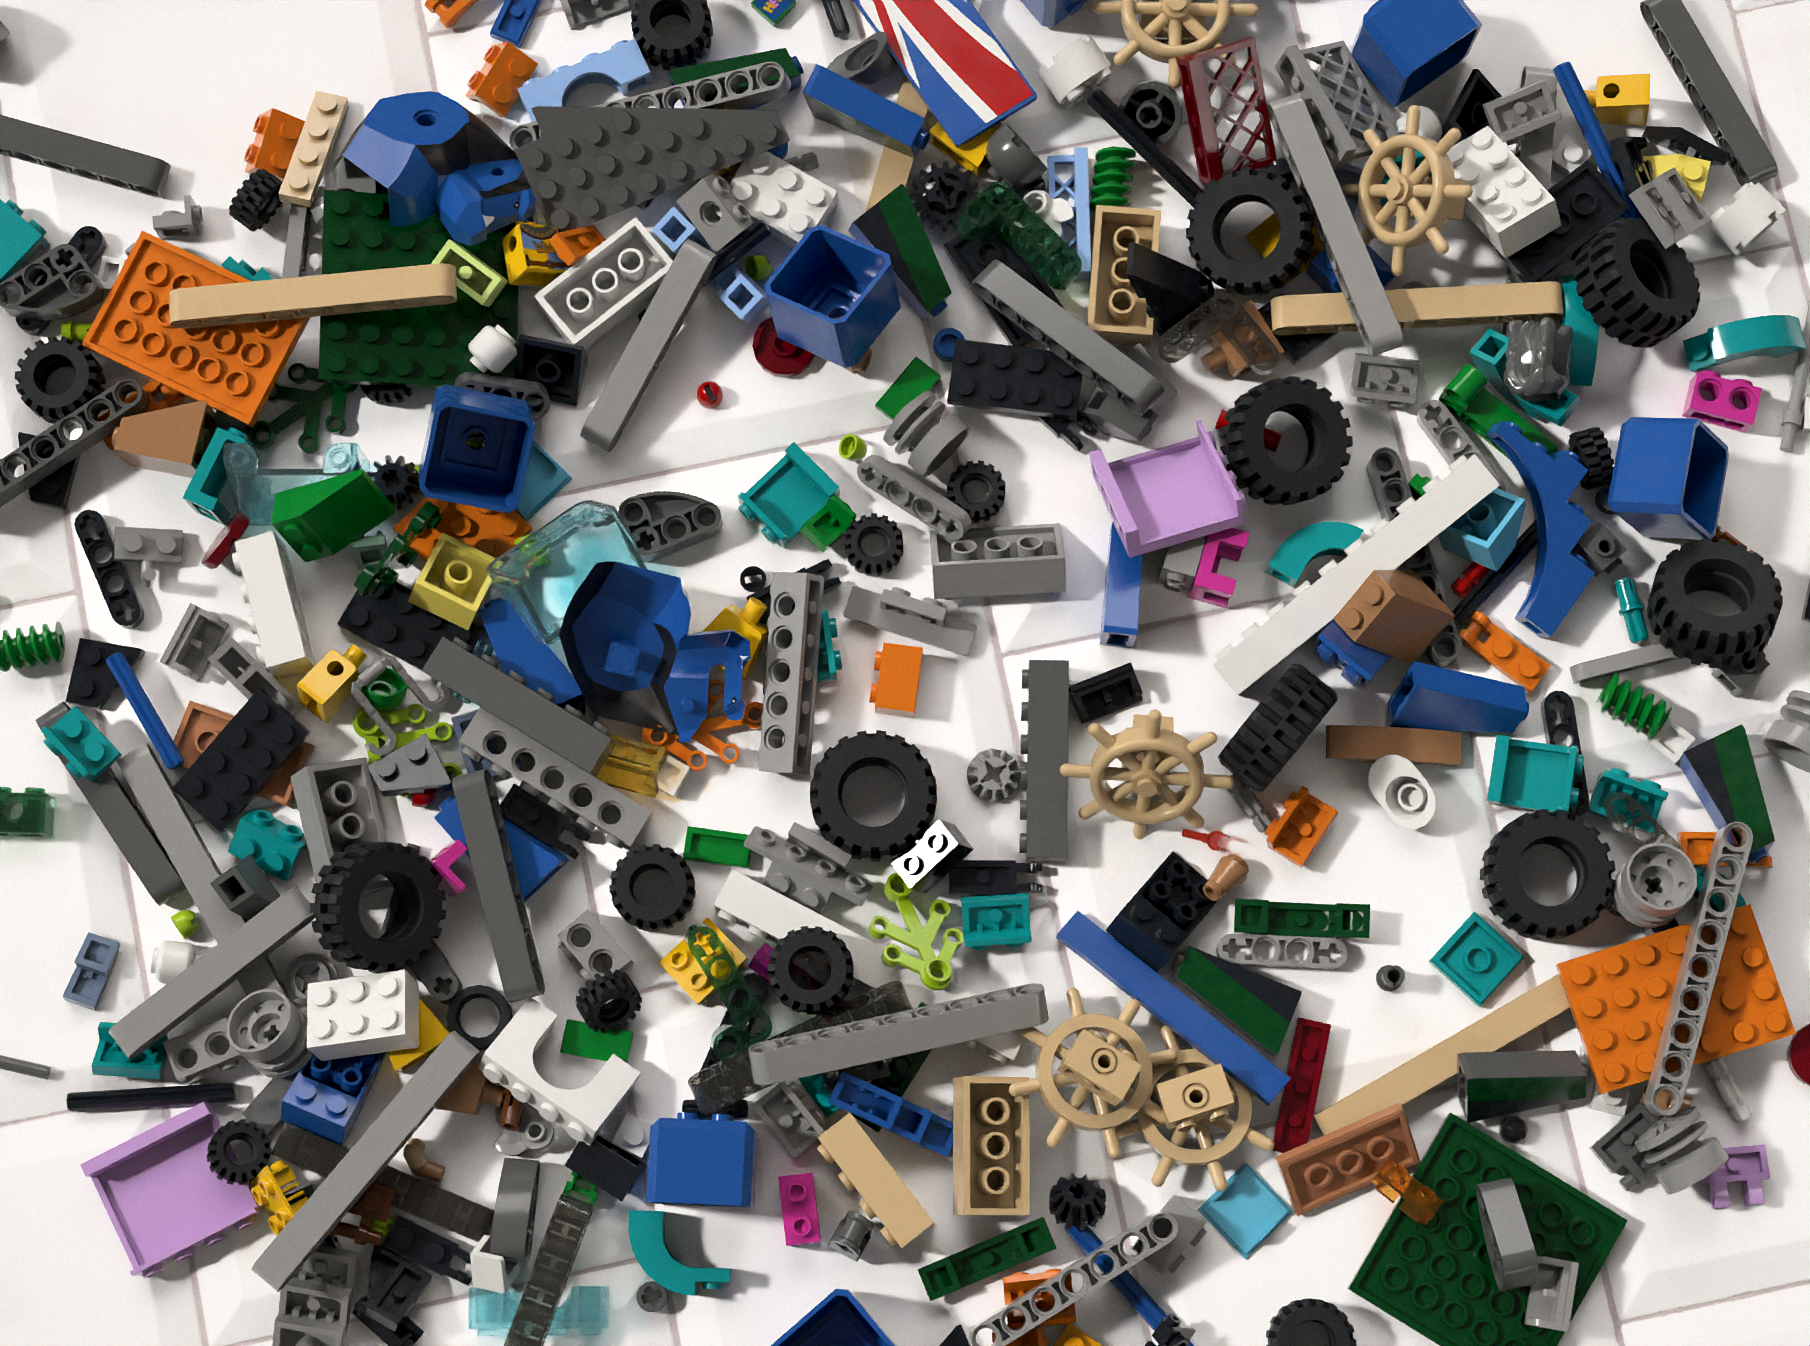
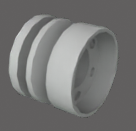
M926 390L905 405L895 416L892 424L883 436V441L888 446H893L897 443L895 452L898 455L907 452L911 448L914 449L908 459V464L922 478H927L939 469L960 447L970 432V427L955 413L940 420L945 410V404L942 401L934 404L936 395L931 390Z
M1793 690L1786 698L1787 704L1783 705L1780 709V714L1784 720H1775L1763 739V743L1770 752L1781 760L1810 773V693Z
M1654 842L1644 845L1631 855L1626 864L1617 873L1615 887L1612 891V899L1618 912L1627 921L1646 928L1663 926L1669 923L1692 898L1697 887V872L1691 859L1682 850L1666 843ZM1650 888L1653 892L1650 894L1646 890Z
M262 989L252 992L240 1000L231 1011L227 1022V1038L231 1046L266 1077L281 1079L291 1076L302 1069L313 1056V1053L307 1049V1017L278 990Z
M1696 1106L1688 1107L1675 1114L1663 1117L1651 1125L1635 1142L1639 1152L1652 1149L1644 1157L1647 1164L1664 1160L1665 1163L1655 1172V1176L1667 1195L1677 1193L1694 1185L1717 1170L1729 1158L1716 1137L1706 1138L1701 1141L1698 1139L1708 1128V1124L1706 1121L1694 1123L1701 1116Z

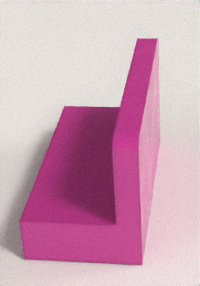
M459 839L446 845L430 860L433 865L430 870L439 873L442 882L438 885L441 890H445V894L448 897L457 895L467 888L449 868L468 849Z

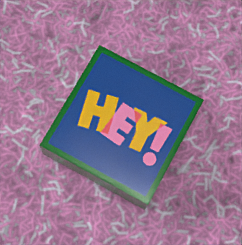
M753 0L751 2V7L773 27H776L796 6L795 0Z

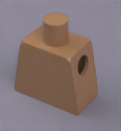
M1250 300L1211 333L1209 342L1214 350L1200 359L1209 374L1225 366L1230 376L1237 378L1278 362L1282 358L1284 349L1252 300Z
M475 1060L435 1109L478 1115L482 1103L500 1108L504 1101L502 1095L504 1087L491 1084L490 1080L478 1069L480 1063Z

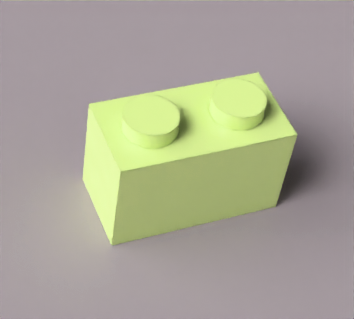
M450 239L431 263L454 265L456 267V286L481 305L487 307L491 306L508 282L507 279L459 243Z

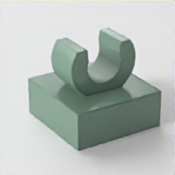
M381 530L377 531L376 536L365 537L364 534L352 542V550L358 570H363L368 565L375 568L387 551L388 544Z

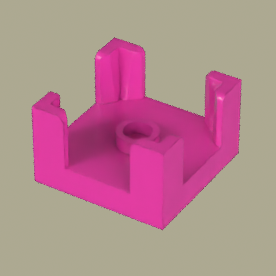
M1230 528L1205 536L1204 539L1206 540L1188 598L1227 608L1228 600L1233 596L1236 580L1217 574L1220 560L1224 558L1235 562L1239 561L1242 550L1247 545L1250 532Z

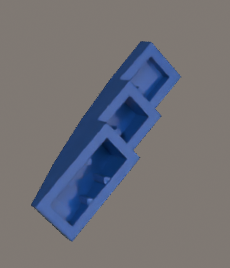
M840 1072L839 1079L827 1103L940 1155L949 1156L953 1146L952 1121L846 1072Z

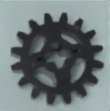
M948 161L943 162L942 168H938L933 162L931 163V172L928 173L921 169V180L914 179L912 182V187L915 190L910 192V198L912 201H916L913 203L916 212L921 211L919 215L921 223L928 219L930 221L929 229L931 230L937 224L941 225L942 232H946L947 225L952 224L955 230H959L960 220L968 224L970 222L969 213H977L978 206L973 202L980 200V193L974 192L978 188L977 180L969 181L971 171L967 170L962 174L959 163L952 169L949 168ZM932 182V190L926 192V195L923 196L926 187ZM940 188L947 197L950 196V205L943 196H940ZM964 197H967L965 204L958 211V202L963 201Z

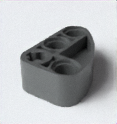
M69 244L56 246L0 283V306L10 316L26 320L48 321L72 317L95 307L103 300L105 295L102 283L86 260L74 246ZM70 259L72 264L67 267L65 262ZM47 275V281L43 285L35 286V282L40 276ZM93 283V287L88 293L80 294V289L84 284ZM20 293L19 300L16 303L8 304V299L11 295Z
M464 372L456 378L454 386L467 388V385H473L474 390L494 394L497 390L505 389L511 393V398L525 401L530 395L538 394L543 397V402L537 406L530 405L535 422L541 419L550 408L549 394L546 387L535 381L477 372ZM474 431L468 434L466 440L482 441L485 440V436L481 432Z
M654 491L638 494L622 501L618 510L619 518L635 556L642 562L656 561L712 538L721 531L723 526L721 512L717 505L703 498L681 492ZM639 509L643 512V515L638 521L632 522L626 519L628 511ZM711 513L715 515L716 521L710 526L701 525L699 518L703 514ZM674 526H682L686 529V532L681 538L674 539L668 535L670 529ZM644 539H649L652 547L650 550L645 551L644 547H642Z
M504 1159L495 1204L490 1254L502 1256L504 1259L530 1260L540 1174L539 1160Z
M1512 1178L1476 1184L1482 1229L1499 1290L1506 1291L1535 1285L1538 1271L1537 1254Z

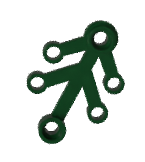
M294 363L288 369V376L297 385H302L307 380L318 382V369L305 367L301 363ZM296 370H304L301 378L296 379L293 377V373ZM276 383L274 388L277 389V394L274 397H268V403L274 404L280 400L298 403L270 423L256 421L253 428L250 427L248 430L249 440L259 449L270 448L275 443L277 434L306 414L304 431L299 437L298 444L303 452L307 454L315 453L320 446L317 431L323 402L333 395L331 414L326 418L325 426L333 435L342 434L346 429V421L343 416L347 395L353 393L357 389L358 384L340 385L338 383H325L315 391L283 387ZM333 420H341L339 428L332 429L330 427ZM262 432H268L269 438L266 441L261 442L258 440ZM308 438L314 439V445L310 448L304 447V441Z
M430 501L426 502L411 520L404 534H398L392 540L377 566L374 568L368 565L362 570L354 582V587L359 590L358 594L362 597L368 593L374 595L381 586L389 590L399 577V574L390 567L401 564L407 569L411 567L419 553L411 548L410 545L424 530L430 529L434 531L444 517L440 513L439 507Z

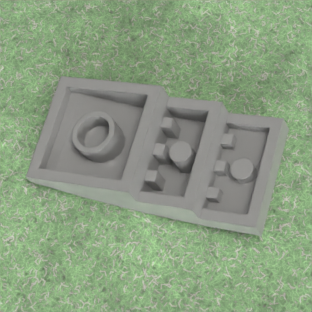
M321 1245L315 1250L280 1291L279 1311L274 1322L272 1346H346L359 1252Z

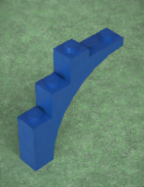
M1502 421L1493 424L1486 433V436L1504 451L1519 472L1530 495L1537 525L1538 549L1535 572L1527 596L1514 619L1539 638L1551 637L1595 574L1593 570L1587 567L1589 562L1576 553L1570 554L1592 521L1584 515L1585 510L1578 504L1571 501L1566 502L1588 469L1580 464L1582 462L1581 458L1569 450H1561L1547 455L1549 453L1548 449L1536 441L1531 442L1522 435L1523 430L1510 421Z

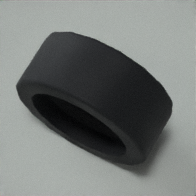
M483 985L469 986L458 992L449 1003L446 1015L449 1031L455 1030L479 1051L488 1049L513 1018L512 1008L505 996L494 988ZM472 999H489L499 1010L500 1019L498 1026L487 1037H472L461 1026V1010Z

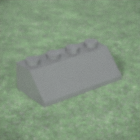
M1060 523L970 528L958 540L948 539L935 530L929 531L934 599L954 600L963 597L987 598L997 595L1020 596L1031 593L1053 594L1066 591L1065 553Z
M366 757L305 766L290 777L316 883H320L322 879L318 876V873L323 865L331 866L330 858L337 852H345L347 846L363 844V842H387ZM378 874L366 884L360 897L392 888L393 885L385 876Z

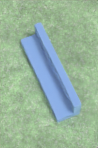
M1075 147L1074 155H1054L1047 158L1048 194L1051 198H1058L1063 192L1067 193L1074 200L1072 209L1075 213V223L1072 220L1066 222L1075 231V237L1067 245L1060 241L1058 246L1062 250L1058 254L1057 247L1050 248L1051 282L1090 280L1091 246L1088 147ZM1054 165H1073V176L1064 184L1055 175ZM1073 182H1074V192L1069 188V186H1070ZM1055 183L1060 187V189L1056 193ZM1074 244L1076 247V253H1074L1070 249ZM1067 253L1076 261V272H1058L1057 261Z

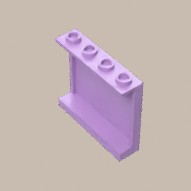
M1201 420L1196 421L1198 437L1107 463L1101 449L1088 452L1093 479L1129 558L1244 524L1242 511L1247 509L1245 496L1242 490L1236 491L1237 485L1232 470L1226 471L1227 466L1224 454L1221 450L1216 451L1217 445L1213 432H1207Z
M202 1102L80 1164L85 1177H91L133 1267V1270L129 1271L131 1276L143 1275L144 1279L149 1278L163 1270L161 1264L171 1259H174L175 1263L180 1262L195 1254L193 1251L194 1247L205 1243L206 1247L218 1243L226 1238L224 1232L233 1227H236L237 1231L245 1229L256 1223L255 1216L263 1213L251 1193V1186L248 1181L243 1185H239L238 1182H234L233 1185L227 1184L228 1180H219L217 1178L218 1174L215 1171L212 1173L209 1168L211 1164L210 1161L207 1162L206 1157L208 1154V1144L218 1128L222 1126L212 1104L209 1102ZM229 1143L226 1147V1155L232 1163L240 1165Z

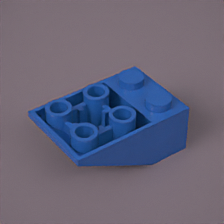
M1335 620L1320 633L1314 644L1318 648L1315 654L1329 666L1333 663L1338 665L1343 670L1341 676L1355 688L1358 684L1365 688L1392 657L1354 642Z
M387 1052L321 1061L313 1054L307 1064L298 1071L282 1100L281 1120L343 1146L360 1115Z

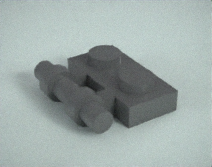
M1642 1103L1637 1104L1588 1147L1611 1174L1623 1166L1628 1174L1619 1181V1184L1627 1192L1636 1184L1641 1186L1648 1179L1647 1175L1659 1164L1665 1163L1664 1160L1647 1164L1643 1160L1637 1164L1632 1159L1639 1152L1635 1146L1636 1140L1651 1125L1657 1122Z

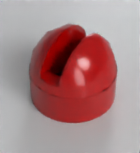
M707 381L698 387L697 399L702 407L713 409L721 404L723 392L717 383ZM710 387L716 399L710 401L705 388Z
M425 789V793L414 794L412 806L422 808L433 804L437 797L436 789Z

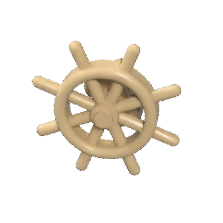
M1198 0L1095 1L1092 4L1094 13L1120 14L1123 30L1130 42L1114 56L1115 64L1118 66L1124 65L1140 51L1155 61L1169 64L1168 83L1174 89L1181 85L1176 60L1177 56L1187 53L1193 55L1223 46L1220 41L1225 34L1230 16L1254 17L1259 13V8L1256 4L1230 3V0H1214L1215 3H1206ZM1135 14H1139V23L1136 19ZM1206 16H1216V20L1208 32L1206 30ZM1233 57L1231 63H1233L1234 65H1236L1235 57Z
M1412 105L1407 110L1405 134L1391 137L1382 142L1375 130L1367 129L1364 132V139L1373 153L1363 168L1359 184H1345L1341 188L1345 196L1358 197L1360 215L1366 227L1361 232L1365 246L1373 238L1393 246L1391 272L1394 276H1401L1404 273L1406 248L1416 247L1430 240L1437 253L1446 254L1448 252L1449 245L1439 230L1446 220H1463L1465 198H1469L1473 194V189L1470 185H1467V180L1455 179L1454 169L1447 154L1460 139V130L1451 128L1439 143L1428 137L1419 136L1421 111L1417 105ZM1418 150L1425 159L1415 169L1416 151ZM1403 153L1402 168L1400 170L1394 160ZM1385 173H1387L1390 180L1387 184H1382ZM1380 197H1387L1389 201L1381 209ZM1392 216H1396L1395 230L1387 223ZM1409 219H1416L1418 223L1408 230Z
M1157 709L1151 710L1148 715L1134 714L1132 727H1126L1125 730L1114 735L1108 733L1098 723L1090 724L1088 727L1089 734L1100 743L1092 756L1090 765L1065 763L1060 767V774L1064 777L1090 779V788L1095 800L1079 809L1078 815L1081 819L1087 820L1106 810L1121 820L1134 823L1133 835L1139 840L1145 837L1147 824L1163 823L1180 816L1193 827L1201 828L1205 822L1204 818L1192 807L1201 797L1203 788L1230 789L1234 786V779L1231 776L1204 774V762L1200 752L1215 744L1217 735L1210 731L1190 742L1187 738L1174 732V717L1162 716L1161 712ZM1116 758L1121 762V767H1108ZM1183 763L1189 773L1170 770ZM1106 780L1125 782L1112 789ZM1167 785H1181L1184 787L1175 793ZM1133 792L1138 794L1137 800L1127 798L1126 796ZM1156 794L1162 798L1161 800L1150 801L1151 797Z
M1070 988L1067 990L1066 996L1072 1018L1061 1023L1049 1036L1035 1027L1018 1030L1020 1035L1038 1045L1041 1049L1036 1061V1078L1011 1084L1009 1093L1014 1097L1036 1092L1040 1093L1047 1108L1058 1118L1046 1140L1050 1148L1059 1146L1070 1126L1084 1131H1102L1109 1157L1118 1159L1122 1151L1115 1127L1127 1122L1139 1110L1160 1123H1165L1160 1106L1147 1098L1152 1085V1067L1172 1063L1177 1060L1178 1054L1174 1049L1149 1053L1139 1035L1129 1027L1140 1009V1002L1137 999H1130L1118 1019L1103 1014H1085L1079 990ZM1099 1032L1108 1034L1107 1038H1105V1037H1104L1102 1034H1100ZM1075 1033L1077 1034L1070 1049L1060 1044L1067 1037ZM1119 1042H1120L1127 1050L1122 1049V1048H1119V1049L1117 1050L1116 1048H1117ZM1055 1056L1062 1061L1057 1069L1061 1073L1052 1075V1062ZM1136 1077L1135 1087L1133 1090L1132 1088H1130V1086ZM1078 1083V1087L1067 1103L1057 1088ZM1090 1092H1092L1098 1115L1079 1111ZM1123 1099L1127 1101L1123 1107L1111 1112L1109 1103L1116 1107Z
M1165 1025L1161 1028V1036L1166 1050L1174 1049L1178 1057L1172 1063L1152 1067V1085L1147 1097L1149 1100L1152 1095L1157 1097L1165 1123H1160L1139 1110L1136 1113L1137 1119L1115 1127L1118 1139L1141 1132L1148 1144L1162 1156L1151 1178L1154 1186L1160 1187L1164 1184L1174 1163L1186 1166L1207 1165L1215 1189L1223 1192L1227 1189L1228 1183L1220 1160L1230 1155L1243 1140L1265 1151H1271L1275 1143L1271 1138L1249 1128L1252 1117L1251 1096L1254 1095L1224 1072L1221 1063L1215 1065L1197 1049L1181 1050L1175 1032ZM1187 1066H1200L1205 1069L1189 1073ZM1174 1070L1176 1078L1158 1083L1165 1075ZM1135 1077V1079H1134V1081H1133V1083H1132V1085H1134V1086H1135L1136 1077ZM1237 1101L1238 1115L1235 1121L1227 1116L1229 1115L1228 1110H1232L1234 1102ZM1206 1122L1229 1134L1221 1142L1214 1145ZM1166 1124L1168 1130L1176 1129L1170 1141H1168L1156 1127ZM1194 1127L1201 1149L1182 1148L1191 1128Z

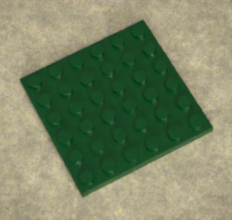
M324 190L321 275L428 265L433 262L449 239L453 240L436 213L416 224L391 227L388 194ZM515 222L487 234V240L469 246L457 242L508 280L502 241L516 226ZM508 280L490 307L481 305L457 287V301L450 304L320 316L318 382L438 389L444 384L454 386L456 378L464 372L483 373L469 361L474 355L469 351L468 345L485 326L489 325L495 328L497 324L517 341L518 285H510ZM517 354L500 373H493L488 369L484 374L515 378ZM467 385V389L474 390V386ZM500 389L496 391L499 393H510L508 390Z
M1450 1112L1447 1114L1422 1157L1421 1162L1408 1181L1349 1283L1347 1290L1438 1346H1557L1565 1332L1524 1324L1530 1286L1506 1291L1499 1290L1482 1229L1476 1184L1512 1178L1537 1256L1579 1263L1570 1322L1628 1220Z

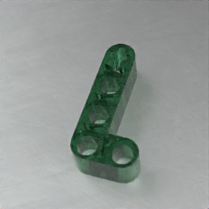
M998 181L989 184L966 204L957 220L956 229L958 234L969 241L981 238L987 231L993 228L1054 289L1066 290L1069 288L1082 269V261L1078 254L1006 183ZM991 199L997 200L1001 205L995 204ZM969 217L976 219L979 224L973 223ZM1014 221L1020 223L1023 228L1015 225ZM1036 244L1042 245L1046 251L1038 248Z
M696 923L688 928L685 934V942L732 1016L731 1020L718 1027L712 1033L710 1045L719 1059L732 1061L748 1052V1048L751 1045L765 1041L771 1034L772 1023L716 932L705 923ZM699 932L704 936L710 934L706 938V942L713 952L707 955L700 944L693 945L697 941L695 935ZM717 960H725L728 963L727 972L720 977L712 975V964ZM737 988L744 989L746 992L745 1000L739 1005L731 1004L729 1002L730 993ZM753 1017H760L764 1020L762 1030L757 1033L747 1031V1023ZM723 1036H733L735 1038V1045L730 1051L724 1052L718 1049V1042Z

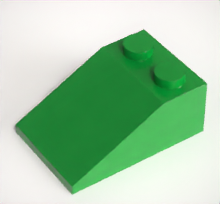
M360 469L275 493L271 525L306 563L335 555L394 515L396 509L367 473Z

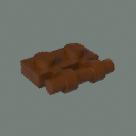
M372 1183L348 1211V1213L362 1216L360 1225L356 1226L340 1221L328 1236L333 1238L336 1235L354 1239L355 1244L363 1246L366 1243L380 1246L383 1233L371 1230L373 1220L387 1223L397 1189Z

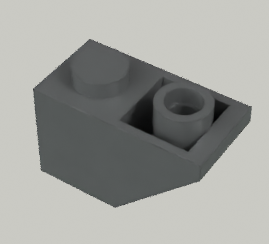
M1098 386L1080 410L1103 434L1141 442L1151 432L1152 425L1159 416L1151 409L1143 416H1137Z
M251 854L210 883L230 911L248 920L252 919L281 896Z

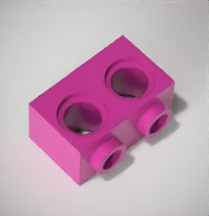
M1705 370L1697 372L1690 380L1682 417L1700 419L1704 423L1746 433L1754 424L1762 388L1753 386L1751 381L1745 379L1729 380L1721 378V374L1714 371ZM1700 390H1708L1713 396V401L1704 400L1700 395ZM1732 398L1742 400L1745 409H1737L1732 403Z
M813 1173L778 1177L786 1246L821 1242Z

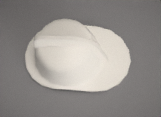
M1399 755L1383 756L1377 759L1371 766L1368 774L1369 788L1388 816L1398 826L1405 829H1418L1427 825L1433 818L1437 808L1436 796L1431 784L1425 779L1418 768L1410 760Z

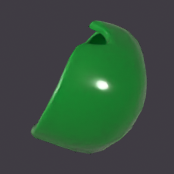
M386 667V670L368 686L361 687V693L366 696L370 704L377 711H390L403 702L408 686L405 685L402 678L393 669Z

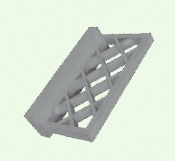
M1344 40L1302 50L1299 49L1298 45L1285 49L1274 67L1290 95L1300 93L1334 170L1343 168L1349 160L1369 156L1373 153L1364 139L1365 131L1353 126L1354 119L1369 125V129H1377L1384 132L1388 139L1399 135ZM1338 52L1343 65L1328 59V55ZM1306 59L1319 64L1318 71L1311 69ZM1324 67L1339 74L1338 81L1322 74ZM1344 77L1354 81L1359 88L1358 91L1344 85ZM1320 83L1335 90L1333 97L1324 92ZM1339 93L1355 100L1353 107L1337 100ZM1359 103L1370 107L1373 117L1358 110ZM1336 110L1349 115L1348 122L1342 121ZM1350 135L1364 141L1363 147L1357 148Z

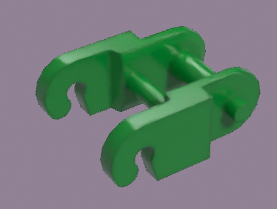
M572 1171L573 1180L572 1182H566L558 1206H564L569 1191L582 1193L591 1199L588 1205L589 1208L585 1213V1216L589 1218L599 1196V1193L596 1192L597 1186L593 1184L590 1191L576 1186L578 1179L588 1183L591 1182Z

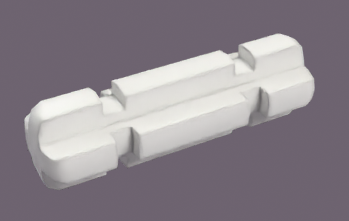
M1717 1058L1708 1062L1705 1065V1070L1710 1078H1714L1713 1084L1726 1107L1729 1106L1731 1108L1729 1113L1733 1120L1738 1123L1750 1118L1752 1111L1747 1103H1743L1742 1099L1744 1097L1731 1074L1728 1075L1726 1073L1728 1068L1721 1058Z

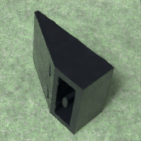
M1172 851L1105 931L1158 973L1218 901H1212L1204 894L1203 886L1206 884L1207 879Z

